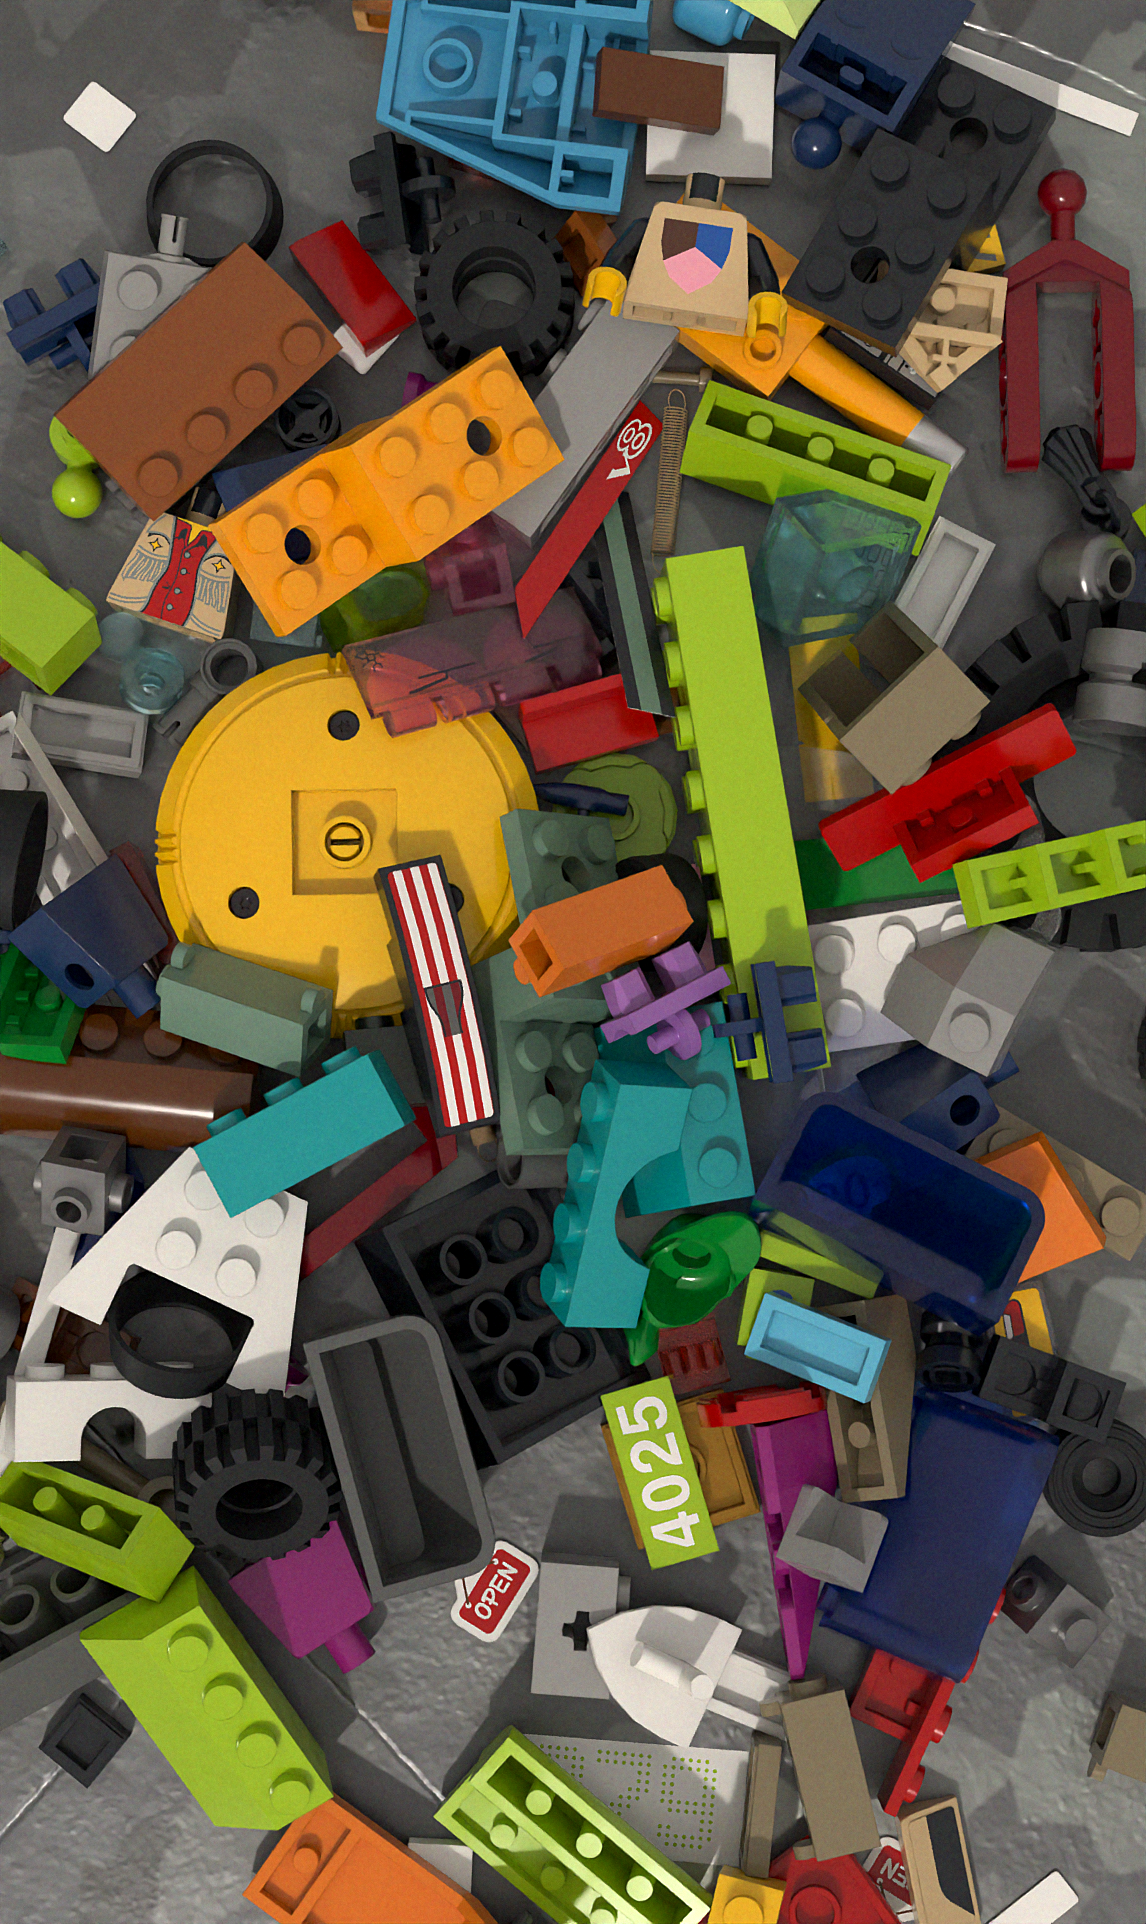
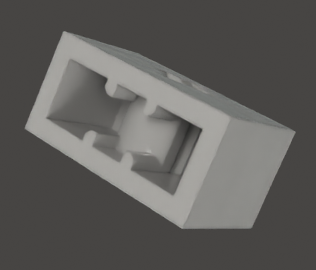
M542 1552L531 1693L609 1699V1690L594 1662L588 1634L586 1639L574 1638L573 1626L564 1623H573L576 1619L577 1611L589 1612L590 1624L594 1625L619 1612L629 1610L631 1577L619 1576V1560L617 1557Z

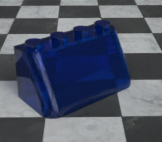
M832 1091L814 1094L801 1105L747 1212L756 1223L977 1336H980L999 1322L1045 1225L1043 1205L1037 1195L1027 1187L843 1094Z
M926 1386L918 1388L916 1395H913L905 1496L872 1500L870 1502L868 1510L878 1512L887 1517L888 1526L864 1591L861 1593L825 1582L816 1604V1608L824 1612L819 1627L935 1681L955 1684L961 1682L976 1656L1057 1455L1059 1437L1034 1425Z

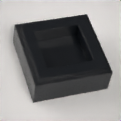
M82 1693L38 1748L88 1789L132 1733Z

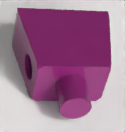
M340 1509L337 1520L329 1522L330 1530L322 1538H311V1546L301 1552L295 1550L286 1552V1558L272 1561L271 1557L258 1558V1563H246L232 1574L228 1583L295 1658L300 1659L317 1647L325 1644L342 1673L345 1674L364 1663L376 1652L357 1621L371 1613L377 1603L373 1602L362 1558Z

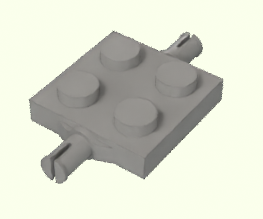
M162 213L158 252L152 251L131 255L104 250L88 380H91L212 269L200 266L190 259L183 257L187 221H189V218Z

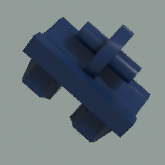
M79 258L61 268L55 275L68 298L66 301L46 311L34 289L30 288L23 289L3 302L9 324L12 328L6 334L27 366L49 355L58 371L80 359L88 373L100 278L83 258Z
M775 961L750 964L758 1017L751 1018L747 993L728 995L727 1000L731 1021L712 1025L714 1038L733 1036L737 1061L757 1058L753 1032L761 1031L768 1079L773 1084L794 1081L793 1073L804 1072L827 1063L822 1029L814 1028L786 1033L782 1009L785 1006L817 1001L812 967L791 965L776 967Z

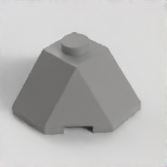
M997 922L907 954L880 1013L927 1048L988 1077L1001 1068L1056 950Z

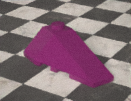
M827 1408L802 1416L749 1424L785 1663L791 1680L804 1678L820 1580L808 1576L777 1558L776 1555L804 1484L816 1486L835 1497L838 1472Z

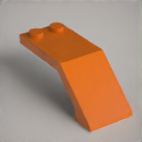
M334 1792L333 1798L292 1822L242 1894L281 1924H499L478 1898Z

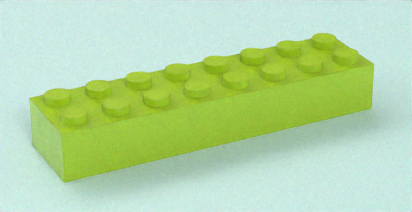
M744 546L665 558L660 575L657 578H653V587H650L649 590L656 625L666 624L669 642L664 643L662 654L669 687H677L680 703L679 707L674 708L676 718L671 717V725L676 751L687 750L691 771L685 772V776L681 777L687 814L698 813L702 835L696 836V839L692 840L694 863L696 867H699L701 877L709 876L713 899L707 901L711 940L719 939L723 964L716 965L715 968L723 966L731 982L730 985L716 991L718 1001L727 1004L728 995L747 993L751 1018L758 1017L750 964L775 961L776 967L786 965L812 967L817 1001L785 1006L782 1009L786 1033L814 1028L822 1029L827 1063L807 1071L831 1067ZM761 1031L753 1032L757 1058L737 1061L734 1037L728 1036L733 1066L741 1068L742 1077L751 1080L768 1078Z

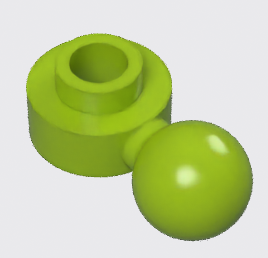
M54 416L50 424L49 436L56 455L67 465V469L56 477L52 485V499L62 514L71 518H85L93 514L99 508L102 501L103 490L101 483L92 473V469L98 468L99 465L75 438L70 436V433Z

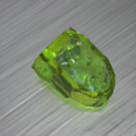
M400 566L385 567L320 612L321 629L334 653L341 652L344 657H348L350 652L361 655L364 650L368 651L376 646L401 638L405 632L421 623L429 607L431 592L422 577L411 569Z

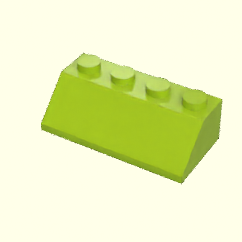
M194 1565L175 1577L160 1603L141 1596L79 1633L82 1644L215 1826L279 1830L334 1797L324 1751Z

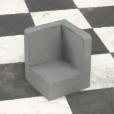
M804 1484L776 1557L812 1578L863 1593L888 1526V1519L878 1512L843 1503L816 1486Z

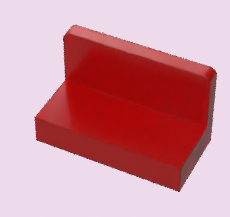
M621 673L529 699L519 704L518 718L536 776L657 741L659 738L652 713L628 708Z

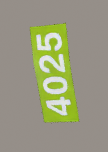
M669 1376L601 1395L600 1397L651 1570L720 1551Z

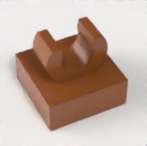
M575 210L554 236L563 248L564 261L570 262L573 284L581 296H584L588 275L592 270L600 267L606 252L617 241V238L611 231V227L618 220L615 215Z

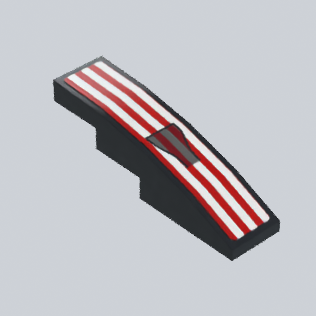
M441 854L378 868L373 878L392 938L386 946L405 1006L400 1013V1017L436 1138L499 1123L501 1114L477 989Z

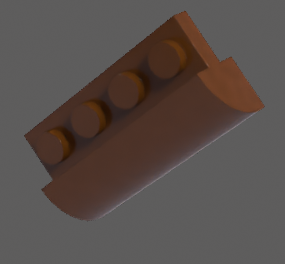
M92 1004L85 1011L66 1064L26 1060L5 1056L0 1053V1134L54 1140L62 1126H69L126 1136V1147L184 1153L189 1147L193 1148L211 1138L206 1126L238 1108H242L247 1118L260 1112L262 1098L259 1087L263 1064L160 1029L161 1011L148 1010L136 1019L128 1008Z

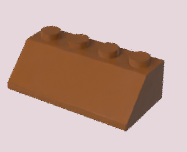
M242 241L53 415L131 502L154 522L333 358L343 346L304 299L252 248Z

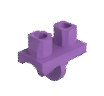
M690 941L671 948L651 959L666 990L654 997L640 967L629 970L601 984L608 1008L613 1016V1019L600 1025L608 1043L614 1042L627 1034L634 1035L656 1023L658 1031L647 1037L648 1047L654 1054L668 1049L680 1060H687L701 1051L702 1042L699 1031L710 1026V1018L703 1009L690 1014L685 1008L730 985L731 982L723 966L707 971Z

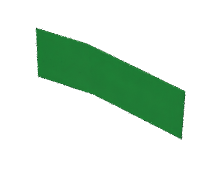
M824 838L793 841L805 911L959 893L953 868L920 883L906 858L901 844L849 871H844ZM976 855L967 860L976 859Z

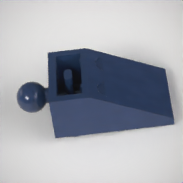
M825 0L811 18L781 68L774 103L804 119L794 130L791 139V150L795 159L808 169L819 170L830 166L838 158L842 141L864 152L878 128L897 137L944 56L946 57L976 4L970 0Z

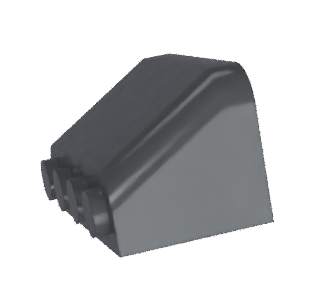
M402 1314L349 1323L314 1333L303 1343L373 1602L377 1603L452 1582L482 1571L493 1557L496 1534L443 1341L437 1327L423 1316Z

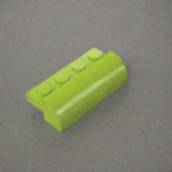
M513 1725L507 1726L486 1746L478 1762L440 1803L433 1816L559 1924H698L711 1910L713 1895Z

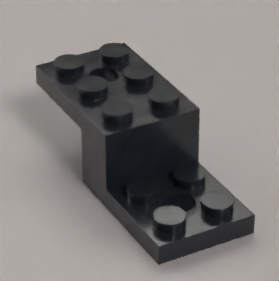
M944 56L898 136L895 137L879 128L876 130L782 290V297L787 301L788 305L896 358L948 268L968 271L1056 120V108ZM965 129L979 130L987 139L982 148L972 153L958 151L951 142L957 133ZM877 257L888 264L889 271L886 276L875 283H863L853 275L855 266L865 258Z

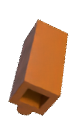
M660 865L532 910L508 940L517 956L513 964L514 973L521 984L531 983L540 998L664 952L694 921L687 910L684 896L673 885L664 867Z

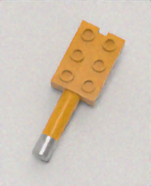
M684 193L676 202L677 204H683ZM722 202V211L735 212ZM747 221V232L762 239L779 278L780 295L782 296L781 292L797 267L799 260ZM788 305L786 335L784 337H778V328L769 323L756 326L755 338L748 337L746 333L747 323L744 337L674 326L680 330L679 343L745 393L771 401L790 375L871 437L952 465L946 482L969 453V447L926 416L845 352L826 340L822 334L829 326L828 324Z

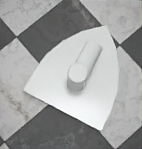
M651 1605L622 1611L586 1628L595 1665L611 1696L633 1720L659 1737L688 1749L742 1629L698 1610L685 1606Z

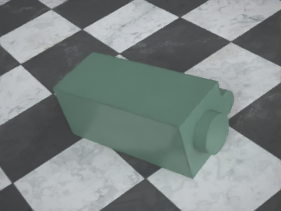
M179 942L175 946L171 956V963L164 967L158 978L156 993L161 997L160 1029L297 1077H301L330 1043L333 990L195 943L190 945L184 942Z

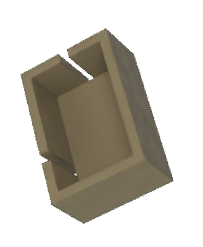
M890 600L849 639L856 649L891 684L883 693L871 683L840 649L811 675L798 690L836 738L893 794L900 786H908L920 779L929 769L932 763V756L950 739H959L971 731L981 717V710L990 700L941 648Z

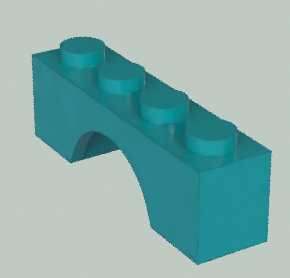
M595 1059L591 1080L583 1087L580 1099L582 1120L577 1142L571 1145L567 1156V1173L569 1178L563 1203L557 1206L554 1213L553 1230L555 1240L550 1262L544 1265L540 1276L542 1298L565 1327L636 1328L650 1269L625 1241L617 1238L615 1214L620 1196L631 1178L652 1160L676 1151L679 1148L692 1088L666 1063Z

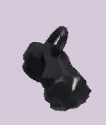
M1077 424L1052 429L1043 442L1044 453L1041 460L1066 481L1082 504L1083 508L1078 523L1079 531L1111 532L1123 541L1130 528L1131 512L1127 504L1117 497L1116 491L1104 475L1097 460L1091 434L1086 429L1080 428ZM1096 482L1100 489L1091 498L1085 486Z

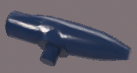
M547 782L533 784L538 798L552 804L571 808L577 811V815L590 816V813L601 812L624 816L627 813L629 795L607 792L599 787L574 783Z

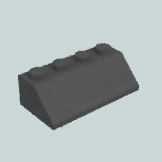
M26 1548L4 1559L0 1565V1731L104 1675V1672L80 1641L79 1633L141 1596Z

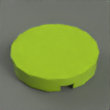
M612 753L581 762L566 775L562 783L599 787L607 792L629 795L627 813L624 816L601 812L590 813L592 817L609 818L618 862L632 856L666 853L675 836L678 809L671 786L654 767L634 755ZM553 804L552 812L577 815V811L571 808Z

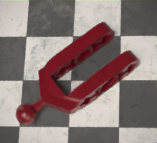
M1061 168L1045 175L1039 183L1037 191L1040 208L1050 217V242L1002 272L1000 276L1008 278L1001 337L1003 342L998 345L1001 467L1003 473L1037 472L1039 466L1040 392L1037 293H1092L1091 334L1094 449L1102 471H1132L1136 455L1134 313L1129 270L1083 242L1076 240L1075 215L1081 211L1086 203L1087 189L1084 179L1074 170Z
M427 1106L411 1108L417 1118L413 1123L427 1141L303 1238L299 1282L308 1277L459 1158L457 1135L454 1134L437 1139Z

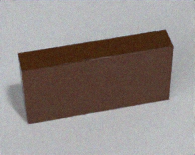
M602 47L596 57L592 116L714 136L720 130L724 67Z

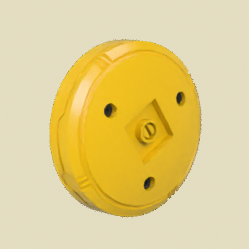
M337 652L335 658H331L329 653L294 659L250 678L228 693L204 716L180 749L169 771L160 798L155 829L158 831V838L155 839L158 851L155 852V856L158 857L159 862L156 865V874L161 898L179 941L190 945L195 943L333 990L330 1038L340 1039L344 1031L355 1030V1019L391 1015L394 1020V1026L403 1025L400 1013L405 1006L386 946L392 938L373 878L378 868L441 854L470 965L472 966L512 948L508 940L520 926L499 817L515 809L539 811L536 794L528 771L515 745L498 721L481 703L449 679L417 693L409 694L410 691L445 677L437 674L418 679L420 676L435 672L400 658L381 655L384 656V658H381L379 654L375 655V660L377 663H381L383 668L379 664L373 668L374 660L367 663V659L355 658L356 654L354 652H350L348 657H344L341 652ZM364 653L360 658H365L367 655ZM368 655V658L372 660L374 659V656Z

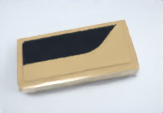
M950 1795L901 1805L894 1819L915 1924H981L956 1796Z

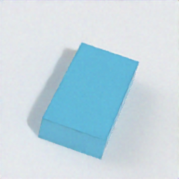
M767 1292L761 1303L744 1355L862 1403H867L871 1401L892 1339L775 1292Z

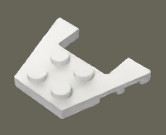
M189 1147L50 1291L46 1300L101 1325L128 1267L131 1264L139 1265L251 1317L254 1323L226 1383L241 1390L255 1389V1393L266 1394L269 1389L282 1390L285 1396L308 1202L290 1193L281 1191L230 1218L195 1150Z

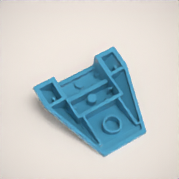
M393 0L376 121L556 208L620 216L632 175L639 124L592 116L596 57L602 47L649 54L653 0Z

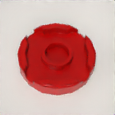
M801 1381L798 1384L799 1388L786 1390L785 1386L777 1387L776 1384L723 1392L717 1394V1397L710 1399L700 1398L699 1402L696 1403L699 1425L702 1428L729 1427L781 1420L818 1412L828 1408L825 1387L811 1381Z

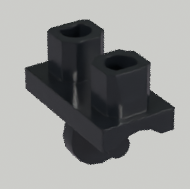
M389 131L374 135L375 150L366 152L349 161L351 181L356 193L364 198L381 194L383 203L382 212L359 217L357 225L360 245L362 249L373 255L399 253L413 262L420 261L424 250L430 252L426 224H436L442 221L440 203L455 197V181L449 176L435 175L433 158H417L416 148L412 145L396 142V136L393 132Z

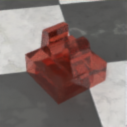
M714 1316L702 1319L692 1325L659 1331L660 1339L657 1353L663 1376H669L674 1396L731 1381Z

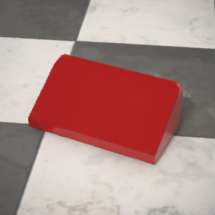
M343 220L305 236L288 247L294 262L366 358L417 321L416 317L368 253L362 249L359 241Z

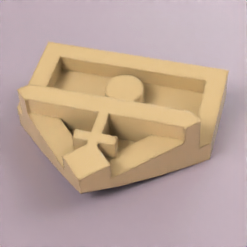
M884 260L878 265L877 282L883 279L889 271V266ZM948 268L899 352V355L937 393L946 388L959 375L1003 342L1001 337L1008 278Z

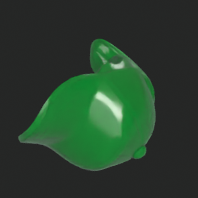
M727 1211L710 1216L699 1213H684L672 1218L652 1237L640 1256V1259L650 1271L636 1328H623L632 1365H641L658 1350L660 1328H675L699 1322L710 1314L721 1300L731 1296L734 1289L753 1270L761 1255L762 1240L759 1228L751 1216L739 1211Z

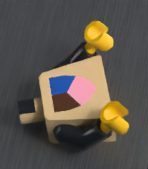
M700 172L688 174L683 204L664 201L656 202L651 216L635 219L606 252L600 267L592 270L588 275L582 305L588 308L592 299L605 298L612 303L610 315L614 317L620 314L623 304L624 319L744 337L747 323L746 333L751 338L756 337L757 325L769 323L778 328V337L786 335L788 304L780 295L779 278L762 239L747 232V216L741 213L721 210L725 180L713 174Z

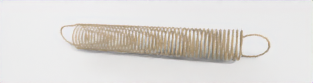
M673 389V390L669 393V397H670V394H671L673 391H675V390H677V391H679V392H681V393H682V391H680L679 389ZM682 393V395H683V397H684V401H685L684 408L672 407V406H670V404H669V407H665V408H677V409H682L683 411H684V410L687 411V410L685 409V407H686V399H685L684 394ZM665 408L663 414L664 423L662 424L663 430L680 431L681 433L663 430L661 433L660 467L657 474L658 489L655 496L656 511L653 518L654 533L651 540V548L653 549H651L652 552L650 553L652 554L653 566L654 555L669 556L670 558L674 555H660L653 552L674 553L676 548L675 539L677 537L672 534L677 533V517L679 515L674 512H678L680 507L679 495L681 493L677 490L681 489L682 474L678 471H680L679 468L681 466L679 465H681V458H683L681 455L684 454L686 436L683 433L686 432V423L688 422L687 413L679 410H667ZM666 411H669V412H681V413H684V414L667 413ZM666 414H668V415H680V416H684V417L666 416ZM663 433L679 434V435H681V436L665 435V434H663ZM664 436H667V437H678V438H682V439L664 438ZM664 439H666V440H677V441H681V442L663 441V440H664ZM662 446H671V447H679V448H669V447H662ZM662 449L679 450V451H665V450H662ZM661 452L678 453V455L664 454ZM661 455L677 456L679 458L663 457ZM662 458H666V459H676V460H679V461L662 460ZM662 461H665V462H675V463H679V464L662 463ZM661 465H674V466H678V467H669V466H661ZM660 468H670V469H677V470H667V469H660ZM660 471H668V472H676V473H663V472H660ZM659 474L675 475V476H674V477H672V476H662V475H659ZM659 477L675 478L676 480L661 479ZM660 480L674 481L677 483L661 482ZM662 483H663V484H673V485H677V486H668V485H660V484H662ZM659 487H671V488H676V489H666V488H659ZM658 490H670L675 492H664ZM658 493H667V494H674V495H661V494H658ZM657 496H666V497H673V498H660V497H657ZM658 499L672 500L673 502L659 501ZM658 502L671 503L674 505L659 504ZM658 506H670V507H674V508H665V507H658ZM657 509H669L673 511H663ZM656 512H668L672 514H661ZM656 515H666V516H672V517H660V516H656ZM655 518H665V519H671V520H659V519H655ZM656 521L670 522V523H658V522H656ZM656 524L669 525L671 527L657 526ZM656 528H667V529H672V530H662V529H656ZM655 531H666L671 533H660ZM654 534H665L670 536H659ZM654 537H664L669 539H658ZM653 540H662V541H668V542H657V541H653ZM655 547H666V548H669V549L655 548ZM654 550H665V551H669V552H661V551H654Z

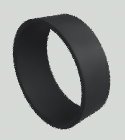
M220 140L195 141L181 146L170 153L155 170L147 191V226L156 251L158 252L160 229L154 217L153 207L158 190L164 180L174 169L190 159L209 154L233 156L247 162L257 170L263 181L266 192V212L260 229L247 245L266 261L279 241L284 219L280 192L266 169L244 149ZM183 252V257L190 259L200 266L213 268L224 258H199Z
M0 789V927L12 932L26 921L29 915L42 868L49 812L48 797L43 791Z
M149 1270L139 1273L124 1282L118 1288L108 1311L110 1353L117 1370L128 1382L140 1390L170 1399H190L204 1396L226 1384L252 1328L251 1317ZM158 1307H181L197 1311L215 1321L227 1334L231 1342L232 1353L221 1361L204 1367H168L154 1363L136 1353L122 1339L120 1331L132 1317L143 1311Z

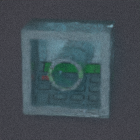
M829 489L777 497L749 576L755 617L782 648L856 633L890 600L893 602L922 526L915 518Z

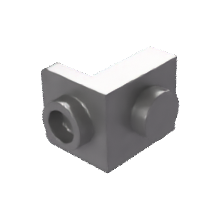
M1035 1555L1027 1560L1006 1586L1005 1599L1000 1609L1028 1636L1071 1669L1076 1666L1113 1620Z

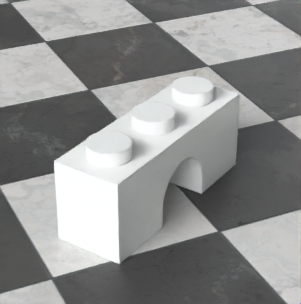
M113 1362L90 1364V1374L64 1375V1364H26L25 1375H7L5 1455L13 1462L80 1461L81 1436L88 1420L95 1413L105 1408L121 1407L129 1412L134 1423V1451L145 1459L172 1458L173 1442L177 1441V1430L182 1422H191V1413L201 1405L206 1407L212 1406V1393L190 1399H170L155 1396L140 1390L128 1382L120 1374ZM156 1362L157 1364L174 1368H194V1363Z

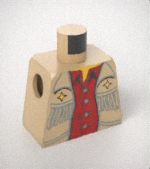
M196 487L185 519L163 513L154 522L149 518L108 593L106 601L115 611L209 643H214L220 639L233 638L242 580L208 524L226 513L219 493L206 488Z

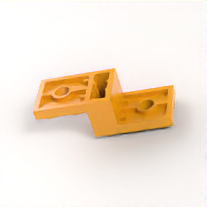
M501 346L487 350L393 414L357 425L208 524L275 636L282 637L293 632L385 567L421 560L565 459ZM472 420H478L483 423L490 433V446L483 456L475 453L467 441V428ZM292 528L303 531L311 543L310 555L302 565L293 562L285 551V537Z

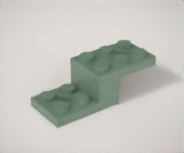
M515 809L499 817L520 925L532 910L618 880V875L615 871V865L618 861L609 818L527 809ZM562 869L566 871L572 884L564 881ZM509 948L471 966L491 1056L506 1155H568L571 1145L577 1142L581 1125V1093L585 1084L591 1080L595 1059H599L592 1024L612 1016L601 984L629 970L640 967L637 961L539 998L531 983L524 985L516 978L513 964L517 956L513 948ZM545 1077L552 1083L555 1096L548 1094L545 1087Z

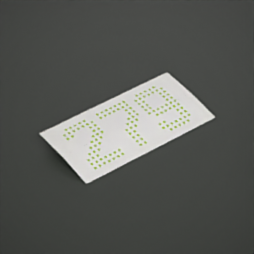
M523 1734L672 1861L721 1866L725 1864L739 1867L748 1751L688 1747V1749L673 1745Z

